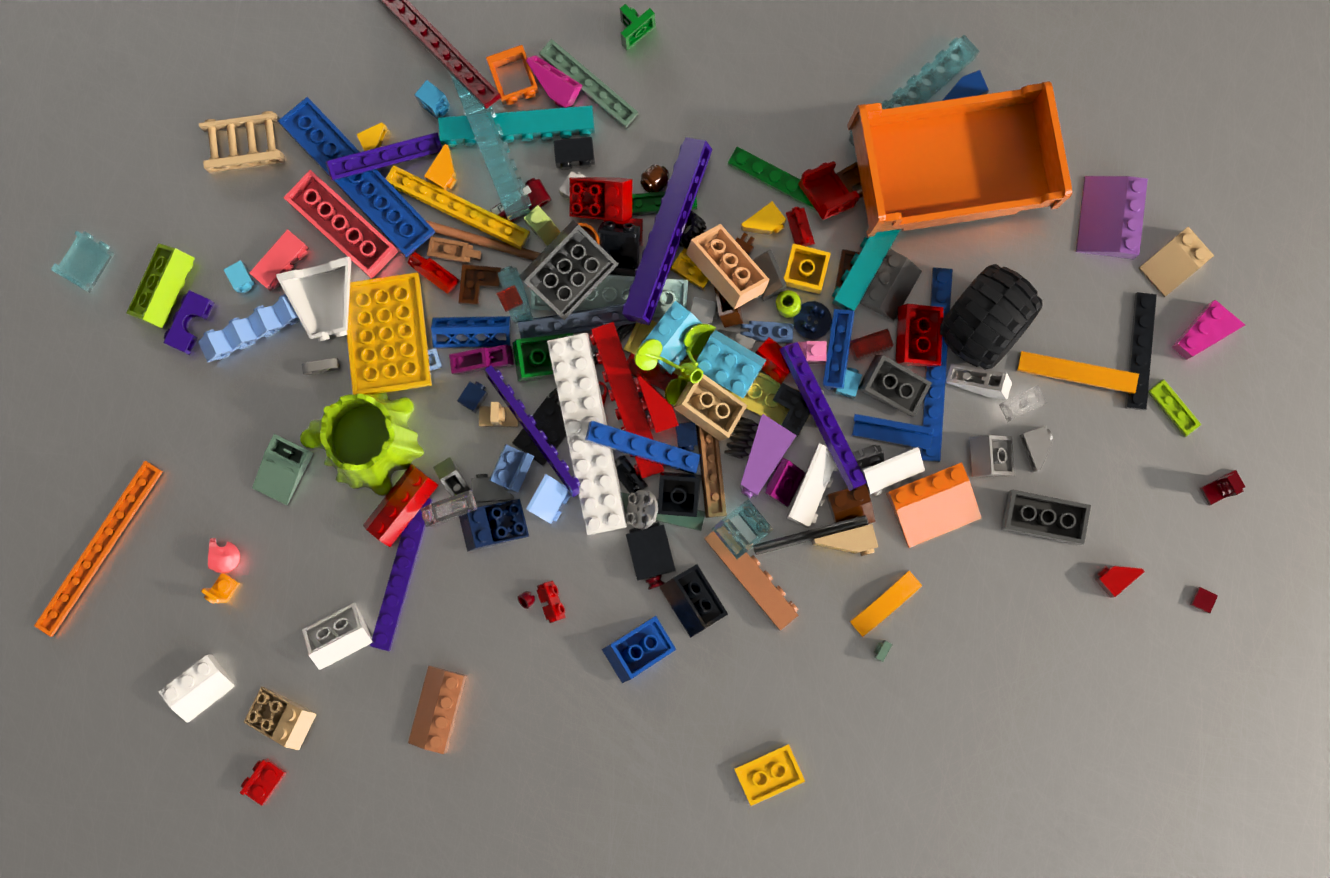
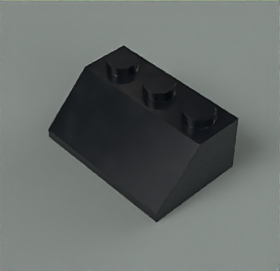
M698 564L660 586L661 591L690 638L728 615Z

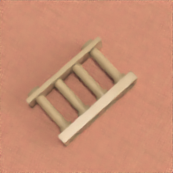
M272 111L262 112V115L218 121L207 119L204 123H199V127L204 132H208L211 155L209 160L203 161L204 169L212 173L284 163V154L275 147L273 123L278 122L280 119L278 115ZM265 124L268 146L266 152L262 153L256 150L254 125ZM246 126L249 152H247V155H239L237 153L235 128ZM227 129L230 155L226 158L218 156L216 130Z

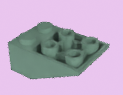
M274 434L265 450L252 489L288 505L314 453Z

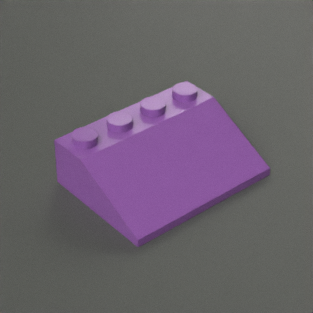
M1131 176L1084 177L1076 252L1133 260L1139 256L1148 179Z

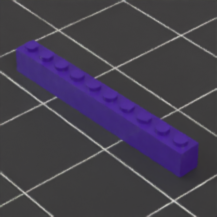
M685 137L683 144L680 146V154L674 163L671 179L668 180L667 190L661 199L659 212L655 216L653 229L648 236V243L642 252V259L639 267L636 269L633 284L629 288L627 301L623 305L622 314L631 322L645 325L651 324L713 150L706 140Z

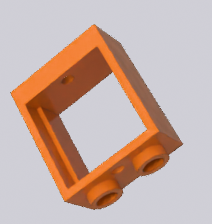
M523 45L486 57L503 105H512L517 103L519 99H529L534 97L536 93H539L532 70L526 62L527 56ZM522 59L531 86L504 95L495 68Z

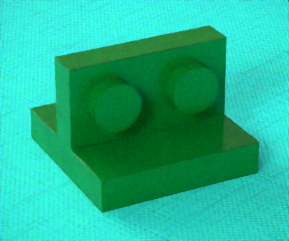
M624 4L620 8L621 22L626 26L621 32V42L626 50L656 26L655 13L651 8L640 17H638L639 15L633 7L629 8Z

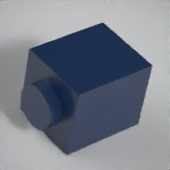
M477 381L475 384L469 382L457 401L476 413L488 395L484 391L486 387Z
M679 423V426H676L678 448L694 451V447H698L695 423Z

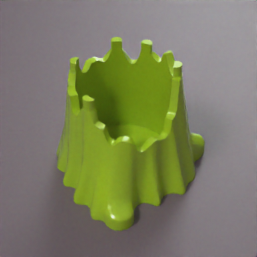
M386 393L349 394L342 396L338 402L324 407L322 419L312 420L309 428L305 429L300 435V441L303 446L311 449L321 448L326 451L327 458L324 461V465L333 466L337 470V482L346 483L353 489L366 487L380 496H386L393 487L391 477L394 471L406 470L413 460L420 458L424 454L423 448L417 442L418 433L410 430L407 425L408 419L414 410V403L407 397L390 400Z

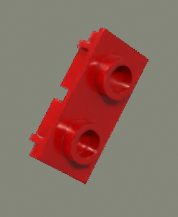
M794 207L792 211L786 212L794 243L805 247L815 244L805 208Z
M549 581L538 585V590L536 591L540 602L548 603L547 606L542 607L546 620L552 623L566 618L564 614L565 608L560 602L558 588L554 582Z

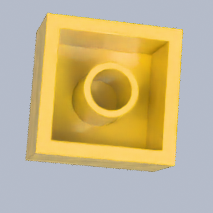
M793 244L784 276L786 285L820 294L831 253Z

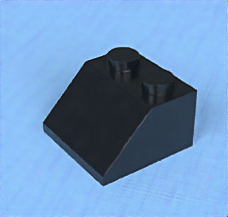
M661 472L657 514L697 517L701 475Z

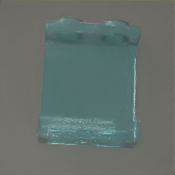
M76 231L74 234L77 235V238L59 265L55 263L51 270L90 293L114 253L109 250L110 246L104 242L96 243L93 241L94 236L83 231L81 234Z

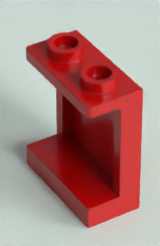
M834 161L830 163L825 162L813 170H806L803 172L798 184L823 220L855 207L860 197L856 190L849 193L834 171L836 166Z

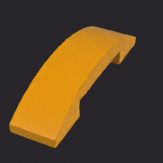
M908 571L866 609L853 618L850 623L862 637L865 636L902 605L922 585Z

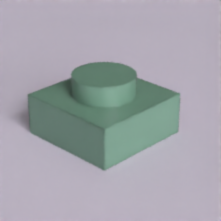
M883 640L882 643L879 642L874 649V653H876L874 658L883 662L893 644L886 640Z

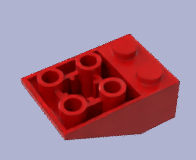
M615 177L569 178L570 217L625 221L632 218L633 179Z
M636 372L637 378L633 380L637 391L642 392L643 396L639 398L644 411L648 410L649 412L646 418L650 429L654 428L656 433L679 426L671 403L639 372Z

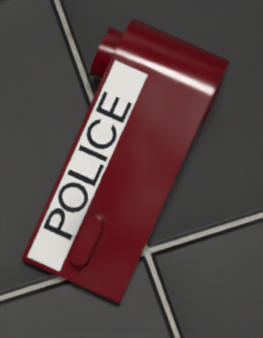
M532 178L525 183L526 186L490 209V211L513 223L537 205L541 208L552 199L541 180Z

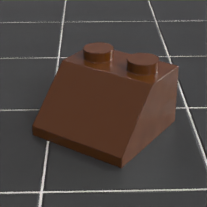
M866 484L850 491L847 488L826 496L834 523L864 515L867 516L869 524L875 522L872 502Z

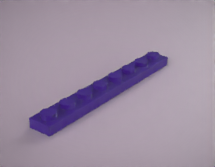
M798 342L783 346L779 350L848 490L850 491L866 484L867 481Z
M492 365L487 367L485 373L488 380L572 497L580 493L579 480L575 475H570L566 462L559 460L555 447L553 445L549 446L546 442L547 437L541 429L538 431L535 426L536 421L532 415L525 413V406L520 399L516 400L509 384L505 385L502 381L504 378L498 369L494 370Z
M428 498L402 532L373 633L372 643L370 644L371 647L386 651L391 650L433 499Z

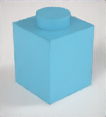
M241 260L223 269L233 289L238 293L248 292L256 284L251 274H249L247 266Z
M848 367L845 375L844 389L837 388L835 394L854 399L862 378V374L858 373L859 370Z

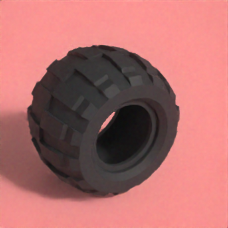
M997 264L989 265L973 280L949 310L940 325V335L945 338L944 342L951 351L963 361L975 367L981 366L985 370L991 369L1009 352L1042 309L1043 300L1037 296L1038 291L1018 272L1007 267L1001 268Z

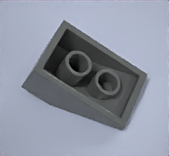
M875 355L858 390L911 417H915L932 382L884 355Z

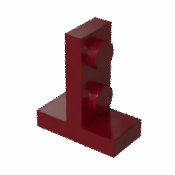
M1233 470L1204 485L1200 490L1208 505H1212L1226 497L1244 492L1243 488H1245V485L1237 470Z

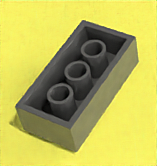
M1010 490L1008 491L1001 530L1082 545L1085 543L1091 505Z

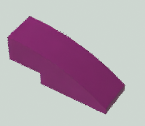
M509 345L491 348L484 347L449 354L452 374L482 371L491 365L494 369L514 365L512 346Z

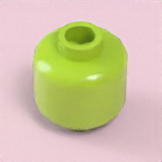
M786 290L777 296L776 308L779 314L783 317L791 318L799 313L801 310V300L796 292Z

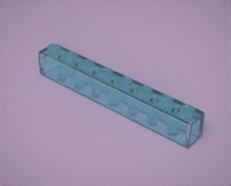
M450 74L508 220L529 213V206L532 204L528 194L523 195L521 189L525 188L521 177L517 178L514 171L518 169L514 159L509 160L507 153L510 152L507 142H502L500 136L503 135L500 124L495 125L493 118L496 117L493 107L490 106L485 109Z

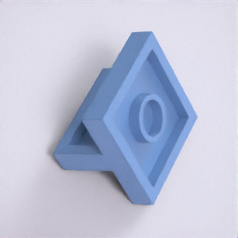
M505 444L489 481L519 493L534 456Z

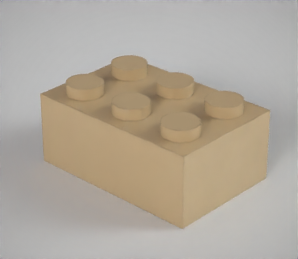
M703 374L702 379L698 383L694 384L688 381L673 408L721 441L730 437L748 405Z

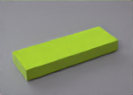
M1164 379L1148 390V394L1184 437L1201 425Z

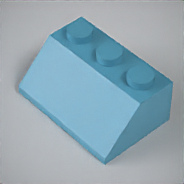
M675 301L642 344L649 339L660 341L663 347L660 356L679 365L687 355L686 349L688 347L683 343L686 333L693 326L703 323ZM661 360L657 361V364L669 374H672L676 369Z

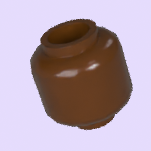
M654 164L641 174L640 183L644 190L649 193L659 192L667 186L669 172L664 166Z

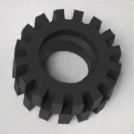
M690 211L679 245L686 249L691 239L705 232L703 230H706L705 221L693 211ZM691 225L689 231L684 234L686 228Z

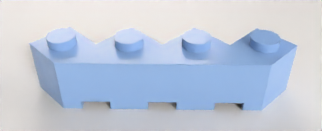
M286 294L280 296L273 306L264 307L262 305L255 308L248 318L240 319L237 317L231 319L223 330L215 331L212 329L206 331L198 343L207 362L223 359L231 355L230 352L236 349L242 350L254 344L255 340L261 337L267 338L279 332L280 328L287 324L292 326L298 323L300 319Z

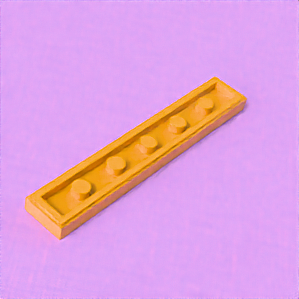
M1021 351L1017 369L1020 372L1132 394L1136 393L1139 378L1137 373Z

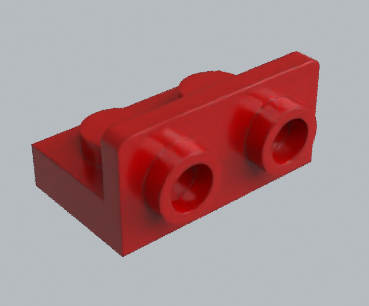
M269 759L259 760L252 769L254 771L250 778L247 777L241 784L243 789L240 791V794H246L261 806L264 805L286 773V771Z

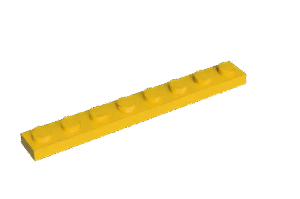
M393 166L385 178L396 190L522 250L530 236L529 230L397 166Z

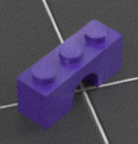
M189 290L182 297V305L179 311L175 312L172 319L173 324L165 332V340L163 342L190 355L198 337L189 333L187 328L188 322L195 317L207 320L215 304L210 299Z

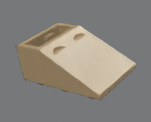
M261 686L244 723L284 747L299 750L316 713Z

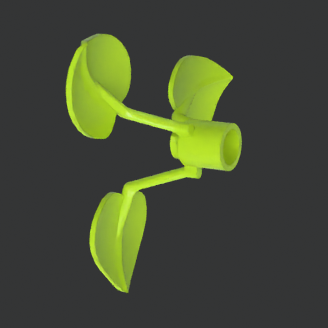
M698 324L688 330L683 343L688 347L686 353L692 363H684L681 367L660 356L663 347L661 342L656 339L647 340L635 353L634 361L642 370L654 369L658 360L680 370L681 375L678 376V379L671 380L665 390V398L671 404L675 405L688 381L695 384L702 379L703 371L697 367L698 363L694 360L692 354H701L716 327L710 324Z

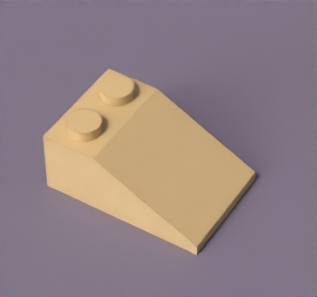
M1188 226L1140 266L1139 269L1165 297L1214 255Z

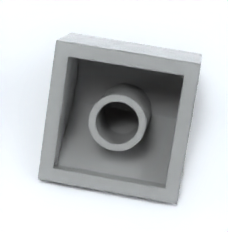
M985 435L970 437L969 448L971 452L972 477L1015 476L1013 440L1011 436Z

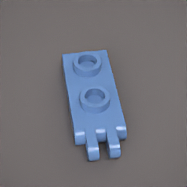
M749 321V324H741V329H748V332H740V334L757 342H765L770 337L776 343H793L794 324Z

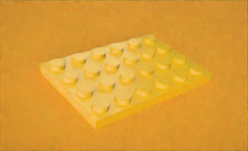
M418 272L350 282L347 342L353 395L379 394L432 386L420 275Z

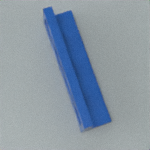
M834 309L823 381V386L827 390H833V388L844 389L855 313L852 310Z
M510 316L433 318L431 325L433 348L511 346ZM497 333H506V340H498L494 336ZM436 334H444L448 339L446 341H437ZM464 334L468 338L465 341H459L456 336ZM477 334H484L487 338L485 340H478L475 336Z
M858 414L854 415L855 423L852 433L854 437L914 448L918 447L925 450H930L933 428Z

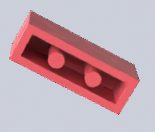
M287 229L249 274L269 291H272L280 286L276 274L292 271L295 267L294 264L306 256L309 248Z

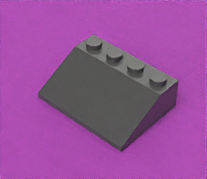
M572 220L519 277L565 320L614 270L618 263L578 223Z

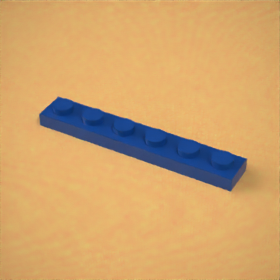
M595 421L589 422L585 441L691 474H696L701 456L691 451Z

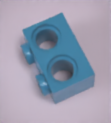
M428 80L414 94L419 105L437 120L440 116L443 117L449 110L450 104L445 94Z

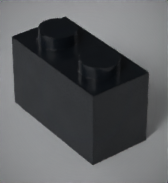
M592 137L553 141L557 168L561 170H569L573 166L589 168L595 164Z

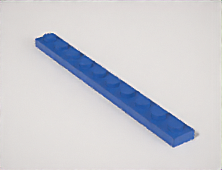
M933 267L930 306L944 307V319L950 310L953 269ZM943 336L941 366H926L925 379L932 382L924 398L922 426L933 428L934 433L930 450L921 449L920 454L922 461L940 462L948 351V346L944 342L945 338Z

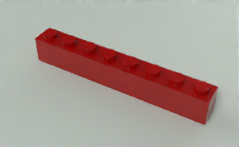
M614 322L591 329L592 334H589L592 345H597L599 352L595 354L598 363H603L605 368L602 375L605 383H610L611 390H608L611 401H616L618 408L614 409L617 419H622L624 424L621 430L654 440ZM635 456L637 464H634L637 476L641 475L642 479L664 471L662 464Z

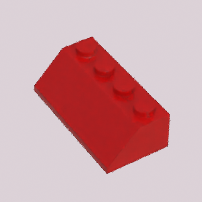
M411 463L363 526L375 538L391 547L439 485Z

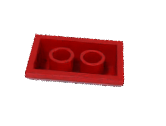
M908 303L898 307L896 363L904 366H941L942 335H940V325L943 321L944 307Z

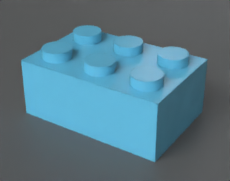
M715 330L709 337L696 362L698 363L697 367L703 371L704 375L739 397L744 398L766 359Z

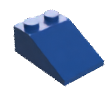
M656 616L602 649L622 683L636 677L676 650Z

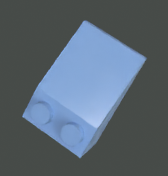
M545 474L526 510L552 524L553 521L557 522L562 513L560 508L562 504H567L571 494L565 485Z

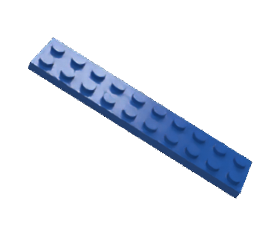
M308 97L278 120L287 133L329 177L326 161L360 153ZM377 169L333 180L405 257H408L435 234V230Z

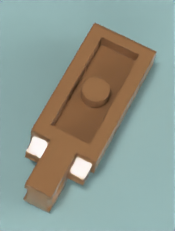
M432 236L429 239L426 254L428 257L461 263H470V259L481 261L482 257L481 251L473 250V245H469L466 242Z

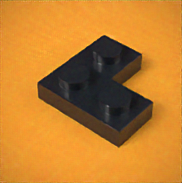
M782 383L772 401L789 409L781 426L798 437L810 415V411L801 392Z

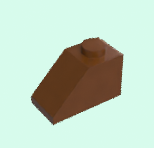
M714 286L718 313L724 328L742 324L741 307L734 309Z

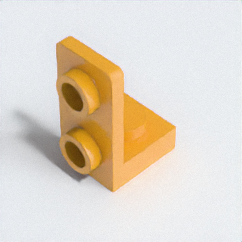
M221 573L211 588H203L201 592L205 594L204 598L213 604L214 602L218 604L227 603L240 583L226 573Z

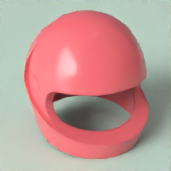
M210 538L208 569L223 574L233 571L240 562L238 548L229 541L226 546L219 547L216 543V538Z

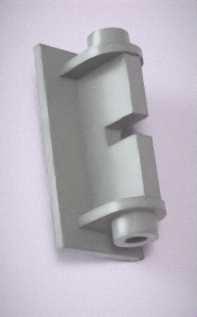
M880 445L863 448L864 455L862 456L859 450L852 452L861 470L862 468L884 462V452L881 450Z

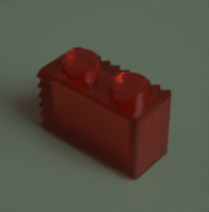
M888 328L850 341V349L855 361L891 350L894 345Z

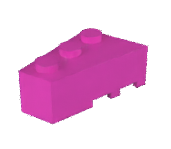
M1214 300L1204 308L1172 348L1187 360L1242 328L1245 324Z

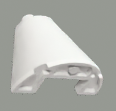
M351 257L332 260L330 263L302 270H292L276 274L280 285L310 339L318 338V341L330 339L329 335L335 334L336 337L347 335Z

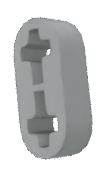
M338 358L302 364L304 375L340 369Z

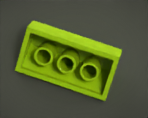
M158 243L126 313L163 328L169 319L172 307L177 302L179 291L185 285V278L192 269L195 258L176 248Z

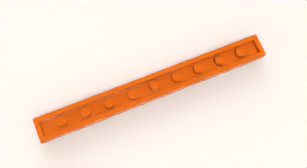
M148 461L143 462L34 626L50 637L54 636L163 473L162 470Z

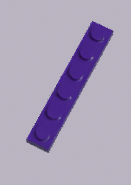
M437 132L326 161L331 181L436 154L441 151L442 145Z

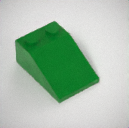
M574 333L516 339L512 345L517 380L524 381L554 376L547 341L573 336Z

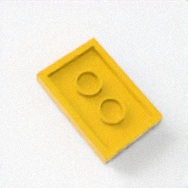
M789 744L734 768L750 806L805 782Z

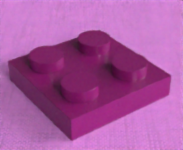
M782 458L776 467L771 481L767 484L765 493L780 504L789 507L806 472L791 461Z

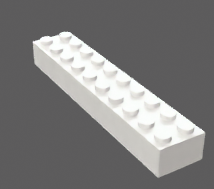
M582 333L549 340L547 343L574 474L580 482L579 498L587 535L626 528L628 523L626 521L613 450L585 441L590 421L607 425L589 334Z

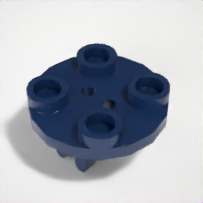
M816 301L806 302L801 305L799 313L793 317L794 328L803 338L818 340L830 330L832 324L831 313L822 303Z

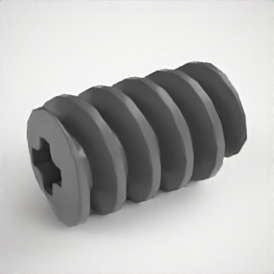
M741 417L736 425L737 427L733 430L735 435H730L729 437L733 442H729L726 445L731 450L724 451L725 454L738 459H743V456H749L745 449H751V446L747 442L754 441L749 435L756 434L752 426H758L755 421Z

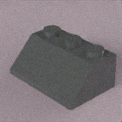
M890 249L860 304L894 322L898 315V307L904 305L922 271L907 257Z

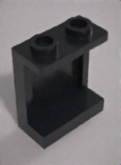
M602 222L598 228L600 246L618 263L610 274L635 277L636 269L639 267L640 226H634L632 223Z
M657 522L653 523L648 529L633 528L629 530L626 538L637 581L676 571L664 525H660Z

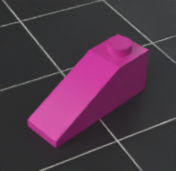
M536 55L527 58L526 62L549 98L554 100L555 104L561 108L574 105L583 85Z

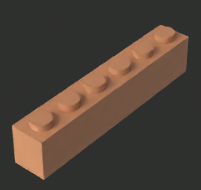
M722 523L706 536L704 540L779 631H781L799 616L796 613L799 609L792 601L787 602L784 598L786 594L779 585L775 587L772 584V576L766 570L763 572L758 567L761 563L754 555L750 557L746 552L748 548L743 541H737L733 536L735 534L733 529L729 525L725 526Z

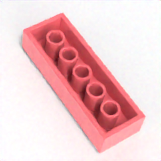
M311 170L283 197L347 257H351V261L371 279L398 253L394 245Z

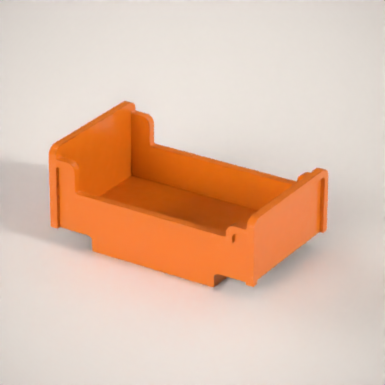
M1050 81L1027 85L1019 90L882 109L881 103L861 104L856 106L847 124L848 130H852L869 228L866 231L867 237H873L877 232L896 229L908 231L1014 215L1019 211L1050 206L1051 210L1058 209L1072 195V185L1053 86Z

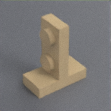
M491 402V407L479 406L480 427H519V421L509 407H503L499 402Z

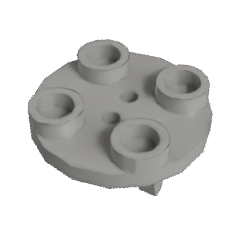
M638 490L635 493H631L628 496L627 523L632 524L633 527L638 529H646L653 523H656L658 499H656L654 494L648 490Z

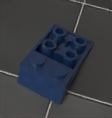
M520 499L467 509L458 513L467 552L529 537Z

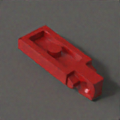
M416 252L410 255L407 263L448 294L458 286L459 279L431 258H423Z

